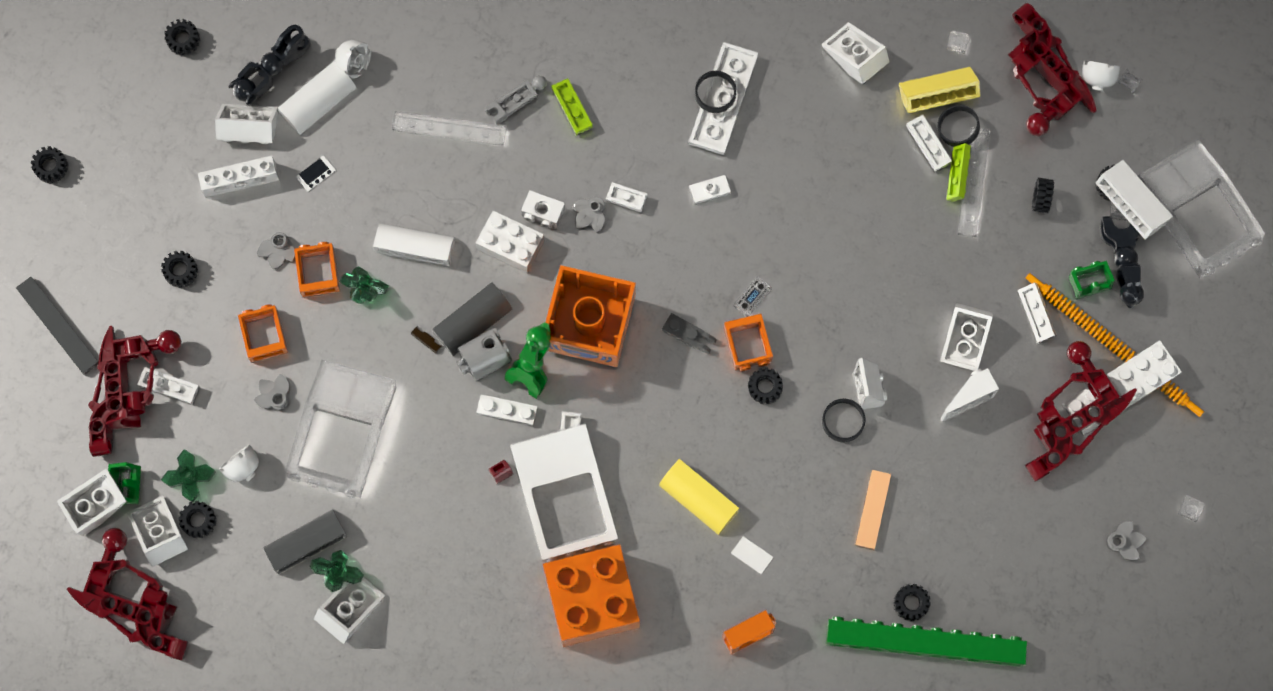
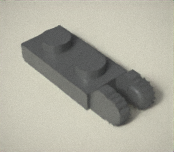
M673 313L670 314L662 328L663 332L707 354L711 352V349L699 343L701 338L713 344L717 341L715 337Z

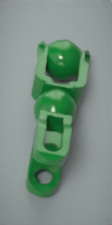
M546 322L539 326H533L528 330L526 344L518 356L519 359L514 361L512 368L507 370L504 378L510 384H513L514 381L522 382L528 388L529 395L535 399L542 393L548 380L542 370L543 357L549 350L551 337L550 327Z

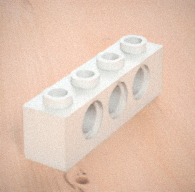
M272 156L198 173L201 190L205 198L279 180L276 164Z

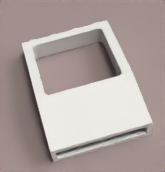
M586 424L510 444L542 560L546 559L547 562L557 560L558 556L562 554L568 557L577 554L576 550L584 548V551L595 549V545L603 543V546L615 543L614 540L618 539ZM589 472L606 525V531L558 546L547 547L532 496V488Z

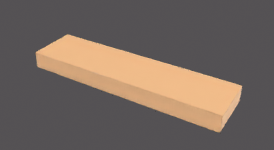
M876 470L871 471L855 546L875 549L891 474Z

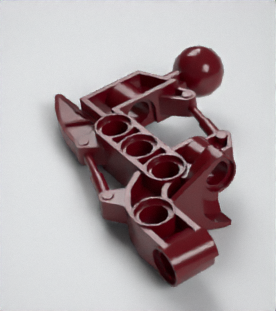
M1025 3L1012 15L1014 21L1026 36L1019 40L1020 44L1008 56L1016 65L1013 68L1015 78L1020 79L1026 90L1028 89L1035 100L1033 102L1034 107L1042 112L1029 116L1026 122V129L1033 136H1042L1048 132L1051 120H1059L1080 101L1092 113H1095L1097 110L1086 83L1079 75V72L1072 69L1067 59L1068 57L1061 46L1062 40L1052 36L1051 29L1046 20L1037 13L1031 4ZM1053 48H1056V49H1057L1058 53L1060 54V56H1061L1062 60L1065 62V64L1060 60V58H1059L1051 49H1053ZM1031 68H1035L1059 93L1052 100L1042 97L1037 98L1031 89V85L1024 76Z
M109 326L99 353L97 369L100 371L97 386L95 387L93 399L88 404L93 412L89 423V450L93 457L112 453L113 429L141 427L140 415L146 412L145 406H149L154 398L152 393L154 367L158 365L154 351L160 350L166 354L177 352L182 342L177 332L165 330L160 333L157 339L146 340L141 335L115 340L114 327ZM143 358L151 364L147 388L145 391L129 392L127 362ZM104 374L105 400L99 404L98 399Z
M1083 341L1073 342L1067 349L1069 361L1075 365H1080L1083 371L1071 374L1070 379L1044 399L1040 407L1042 411L1037 413L1041 424L1037 425V428L1033 431L1048 452L1025 464L1034 481L1043 478L1059 467L1069 455H1081L1083 450L1094 439V436L1103 426H1107L1123 412L1137 392V389L1134 388L1120 397L1103 369L1096 370L1090 360L1092 353L1090 346ZM1071 382L1085 383L1096 401L1067 418L1061 417L1054 406L1053 400ZM1096 408L1099 412L1098 417L1090 416L1089 409ZM1079 418L1082 421V426L1075 427L1072 424V419ZM1093 423L1100 424L1080 446L1072 443L1073 435ZM1063 428L1065 430V436H1057L1055 433V429ZM1056 454L1059 457V462L1056 464L1051 463L1049 455Z
M119 528L107 530L102 536V543L105 548L102 560L100 562H93L83 592L68 587L67 591L87 611L97 615L99 618L107 619L117 627L121 633L128 637L130 642L142 641L144 645L152 650L163 653L168 657L182 660L188 641L165 633L177 610V606L166 602L168 593L162 590L163 585L159 579L152 578L143 571L137 570L130 565L128 560H114L116 553L123 550L127 545V536ZM128 568L139 577L148 581L140 602L110 592L111 588L109 586L114 573L116 574L117 571ZM112 598H114L115 605L113 608L110 606V600ZM130 604L133 607V612L131 614H129L127 611V608ZM147 611H149L151 614V618L149 621L145 619V614ZM114 614L134 621L136 631L131 633L109 616ZM159 636L162 639V644L160 646H158L156 643V639Z

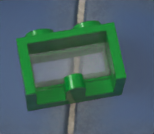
M1095 261L1084 268L1082 266L1076 267L1069 275L1076 300L1110 290L1115 282L1107 261Z
M128 462L109 464L108 471L127 500L124 505L139 504L141 466Z

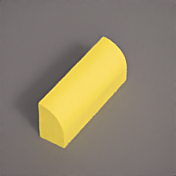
M971 67L899 83L901 98L908 113L980 97L979 80Z
M680 459L671 467L659 484L663 490L718 535L739 512V507Z

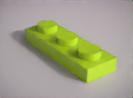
M567 78L552 85L551 88L575 134L578 135L593 128L569 79Z
M966 143L953 147L946 200L951 202L964 199L966 193L965 188L971 145Z

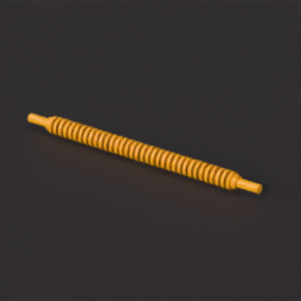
M1031 273L1026 276L1025 279L1031 284H1038L1042 297L1047 295L1045 299L1048 300L1050 298L1049 303L1054 301V307L1058 304V310L1062 307V313L1067 311L1065 315L1068 316L1070 314L1069 319L1074 317V323L1078 320V326L1082 323L1081 328L1086 327L1084 331L1091 330L1088 334L1094 333L1093 338L1098 336L1096 339L1098 342L1102 339V345L1106 342L1105 347L1107 348L1109 345L1110 348L1108 350L1114 349L1113 354L1118 352L1116 356L1122 355L1120 359L1126 358L1124 362L1134 357L1135 351L1130 353L1131 348L1129 347L1127 350L1128 345L1126 344L1123 347V341L1118 343L1119 338L1114 340L1115 335L1110 337L1111 332L1106 334L1108 329L1103 331L1104 326L1101 325L1099 328V322L1095 325V319L1090 321L1091 316L1086 318L1088 314L1085 313L1083 315L1084 310L1079 312V306L1075 309V303L1071 306V300L1067 303L1068 298L1062 299L1064 295L1061 294L1059 296L1060 291L1055 293V287L1051 290V284L1042 283ZM1172 380L1160 386L1162 387L1161 392L1166 390L1165 395L1170 393L1169 398L1174 397L1172 401L1178 400L1177 405H1185L1199 417L1204 413L1201 408L1189 400L1190 397L1187 396V392L1182 394L1183 389L1178 391L1179 386L1174 388L1176 384H1170Z

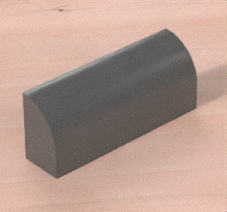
M491 282L435 326L433 333L450 354L455 356L459 352L458 347L480 336L509 313L512 307L501 291Z
M332 509L263 548L275 572L280 574L344 539L347 535Z

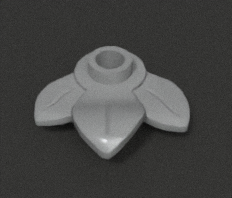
M601 198L580 199L573 204L572 209L578 213L575 218L577 228L591 225L596 232L603 228L605 224V216L603 214L605 203ZM593 203H598V208L594 210L592 208Z
M278 232L270 240L263 241L260 244L257 256L268 257L272 269H277L285 260L293 261L295 252L294 247L289 244L288 236L285 233ZM283 240V244L278 245L277 241Z
M282 374L276 378L275 382L261 379L259 381L261 395L254 399L257 405L262 408L273 407L276 410L286 408L289 403L287 395L289 383ZM278 398L283 399L282 403L280 404L276 403V400Z
M1126 521L1118 525L1116 532L1111 533L1107 539L1109 548L1113 551H1119L1120 555L1127 560L1139 559L1140 555L1137 548L1146 541L1144 535L1133 531L1132 521ZM1114 539H1119L1120 545H1116Z

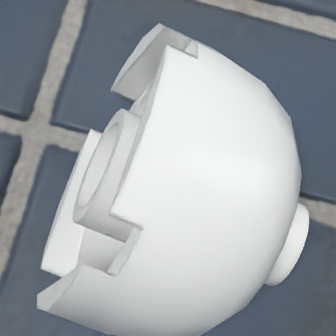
M348 40L337 48L335 62L342 72L347 73L351 78H357L362 75L359 72L363 67L365 70L367 69L371 58V50L367 48L368 44L357 40Z
M1084 61L1082 68L1083 79L1087 84L1092 85V89L1103 91L1104 87H1111L1116 83L1121 67Z
M249 444L233 455L228 461L229 463H224L219 470L231 481L240 482L244 479L249 481L256 475L254 471L258 467V455Z

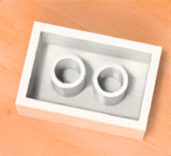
M492 211L476 241L477 250L528 274L545 240L544 234Z

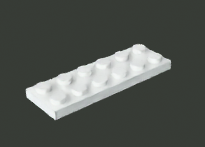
M723 42L713 71H722L732 77L736 84V98L733 105L721 113H711L700 108L689 139V145L721 155L725 154L758 58L757 52ZM711 77L703 103L711 107L726 105L734 95L732 85L724 78Z
M1159 340L1108 373L1107 377L1120 397L1134 388L1137 389L1133 399L1126 407L1128 408L1181 374L1182 371ZM1088 387L1063 402L1062 405L1070 416L1096 400ZM1096 408L1089 409L1090 416L1098 417L1099 412ZM1079 418L1072 419L1077 427L1082 426V421ZM1093 423L1080 432L1084 436L1100 424Z

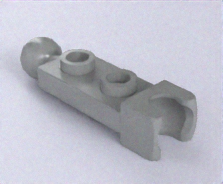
M536 76L531 85L527 80L497 101L495 100L487 105L485 108L487 115L497 113L494 117L495 125L501 124L507 120V117L538 97L535 90H543L547 85V80L543 76Z

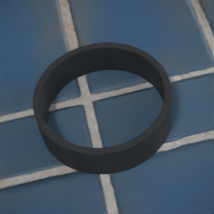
M709 71L703 74L696 83V101L707 112H724L735 101L736 84L732 77L725 72ZM709 77L724 78L733 87V98L729 103L721 107L708 106L698 96L697 90L701 82Z
M954 105L944 110L940 115L938 131L941 139L952 147L964 143L969 145L977 138L980 131V123L973 109L965 105ZM956 111L968 112L977 121L975 132L963 141L949 140L941 132L943 120L949 114Z
M846 398L837 399L831 402L824 411L822 417L823 429L835 441H853L863 431L866 420L865 413L857 402ZM839 403L854 406L862 417L860 431L848 438H841L832 434L825 422V415L832 406Z

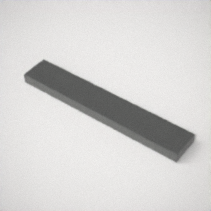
M29 277L16 287L83 375L98 365L97 359L32 277Z

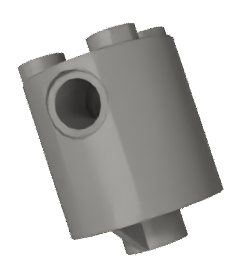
M496 328L490 329L457 348L462 359L456 361L463 375L471 373L474 380L478 381L512 361L510 352L506 344L502 343Z

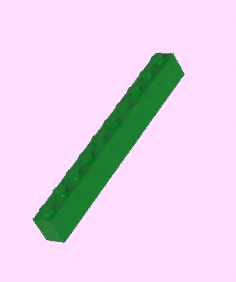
M837 616L827 621L825 645L1016 667L1026 665L1027 641H1023L1022 637L1010 636V639H1005L999 634H990V637L982 636L980 632H970L969 635L962 634L963 631L961 630L943 632L942 628L932 627L931 630H924L923 626L911 625V628H906L900 623H892L891 626L884 625V622L872 621V624L864 623L862 619L844 621L843 617Z

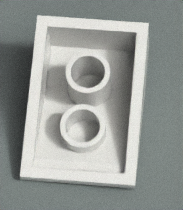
M849 22L822 43V47L851 77L862 84L890 62L884 45Z
M956 303L940 362L973 371L978 370L993 313Z
M859 358L853 372L859 405L862 409L882 407L885 402L884 400H887L886 390L882 389L881 382H883L882 370L878 369L877 364Z
M980 368L971 373L972 376L968 378V381L944 411L941 417L942 422L995 396L999 388L988 368L983 371Z
M108 469L103 470L57 501L75 533L81 536H85L99 527L127 502Z
M163 496L127 512L144 554L152 567L188 550Z
M355 571L318 609L314 620L344 644L385 598V595Z

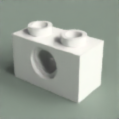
M529 190L521 213L524 219L529 222L537 221L548 229H552V227L557 229L565 211V203ZM545 208L548 211L545 214H539L538 210Z

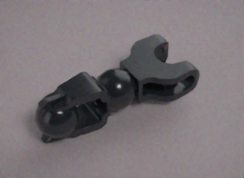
M295 24L289 26L278 37L277 42L271 48L272 52L262 56L260 65L249 62L241 70L238 77L228 86L233 88L236 99L246 101V105L250 106L257 97H261L272 88L271 76L279 74L283 69V64L287 66L290 62L300 58L310 48V40L304 34L303 29ZM293 31H298V32H299L298 34H296L295 36H293V37L291 38V33H292ZM304 40L305 44L301 47H298L299 44ZM255 72H258L260 77H264V80L257 87L252 80L248 79Z
M1103 216L1100 222L1101 237L1107 245L1112 247L1115 254L1114 262L1118 267L1116 279L1120 288V298L1128 308H1133L1134 305L1139 304L1144 298V290L1141 286L1140 264L1138 265V254L1134 250L1140 233L1129 221L1128 228L1120 229L1114 225L1112 217Z

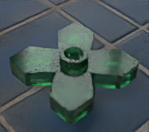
M359 266L354 268L351 274H343L339 281L346 287L351 288L350 299L358 304H363L367 300L373 301L377 294L383 295L389 288V285L383 281L372 279L368 272Z
M184 449L177 457L179 464L177 470L167 471L161 481L170 488L182 485V496L193 503L200 494L197 482L210 481L216 472L207 464L195 467V456Z
M342 550L333 552L330 561L319 557L313 559L309 566L315 574L324 575V585L331 592L340 590L343 581L354 585L361 582L364 576L358 568L346 566L348 556Z

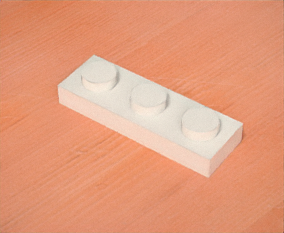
M923 115L907 123L906 127L935 172L952 163L951 158Z
M1033 283L1019 289L1018 292L1037 343H1042L1056 337L1057 334L1038 284Z
M144 367L137 384L139 387L147 388L149 368ZM154 370L152 391L193 405L199 390L198 385Z
M481 394L477 414L533 426L538 407Z

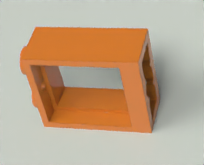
M320 242L315 246L301 245L299 248L294 249L299 291L302 297L340 292L335 250L332 243ZM329 254L333 280L305 284L302 258Z
M264 305L261 309L254 311L252 309L245 310L242 314L238 315L247 356L251 363L288 353L279 313L275 305ZM273 316L280 342L253 349L247 323Z
M762 314L724 322L723 328L735 370L747 371L751 369V366L758 365L763 367L772 362L773 355ZM758 327L765 356L739 362L731 333Z
M765 610L724 631L722 638L732 655L772 634L775 630L776 621L771 613L768 614Z

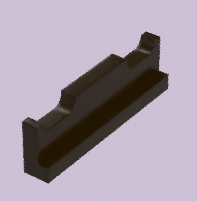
M418 326L411 332L413 337L435 354L442 347L428 333L421 332Z

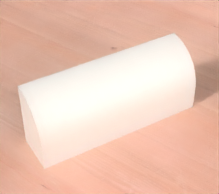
M334 60L279 106L278 110L280 115L301 135L351 93L356 86L347 73L345 74L341 71Z
M1124 160L1104 172L1096 181L1097 186L1144 239L1157 232L1173 217Z
M380 223L373 248L377 253L449 266L455 237Z

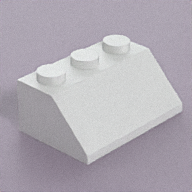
M222 104L215 118L216 140H222L223 142L241 141L242 143L259 142L260 144L272 143L276 135L278 107Z

